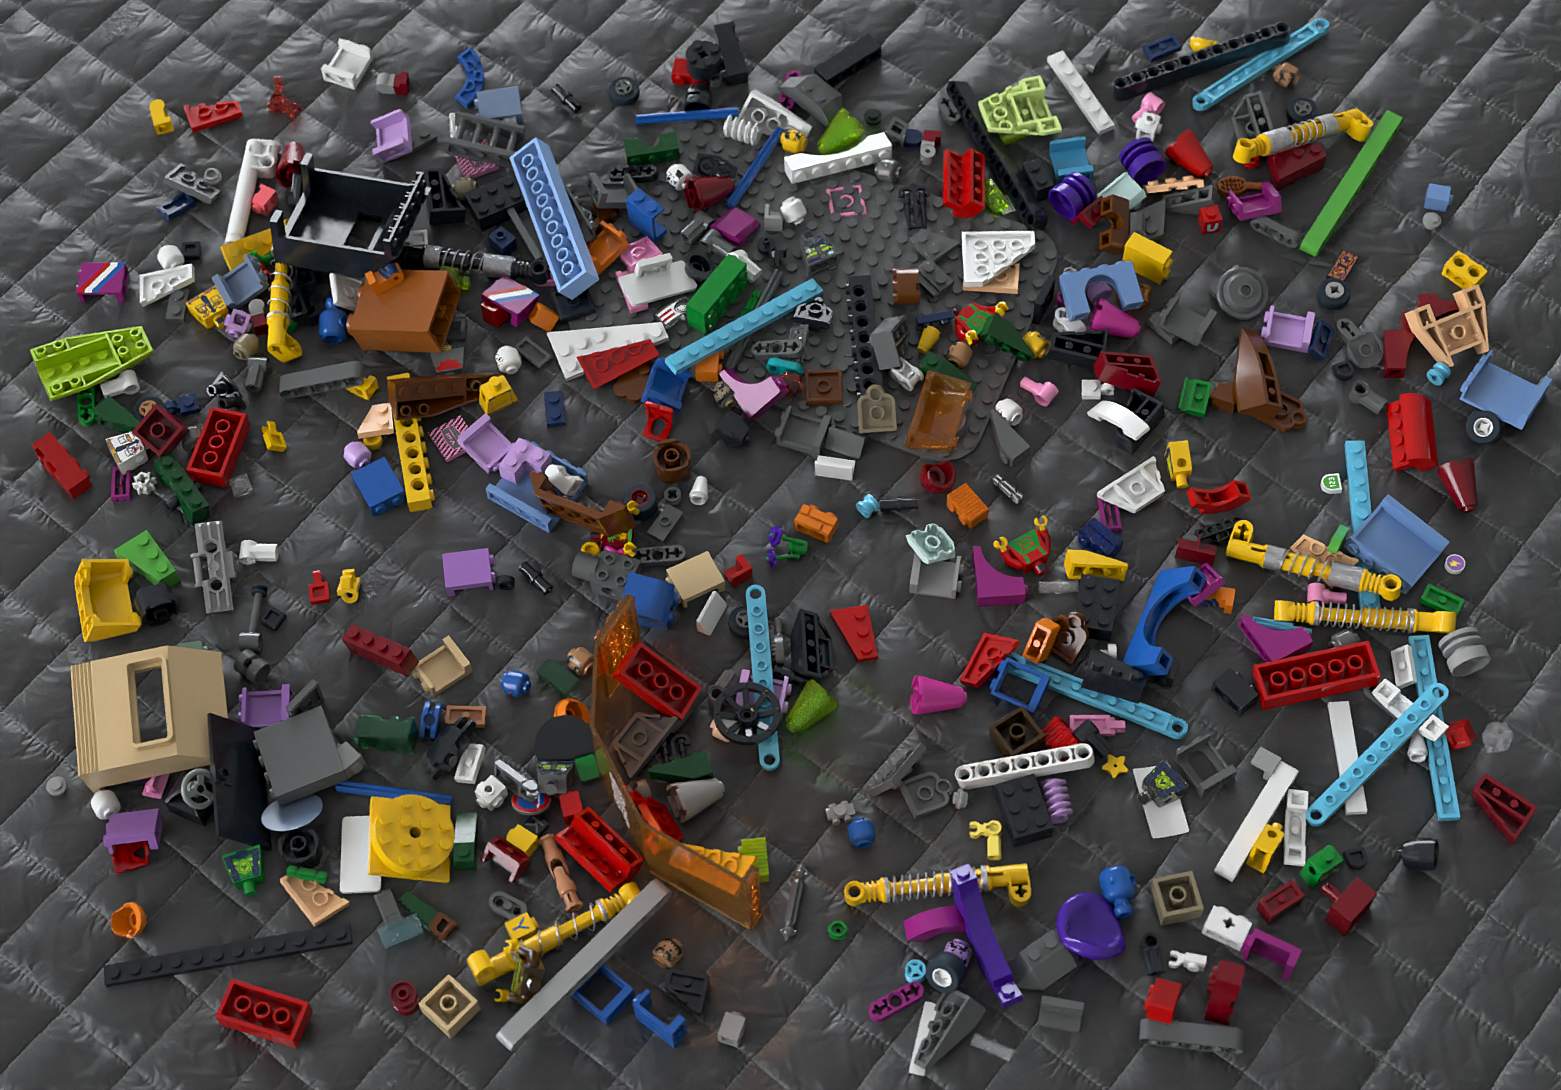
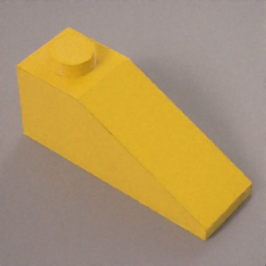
M1067 549L1063 564L1068 579H1081V574L1124 581L1128 564L1087 550Z

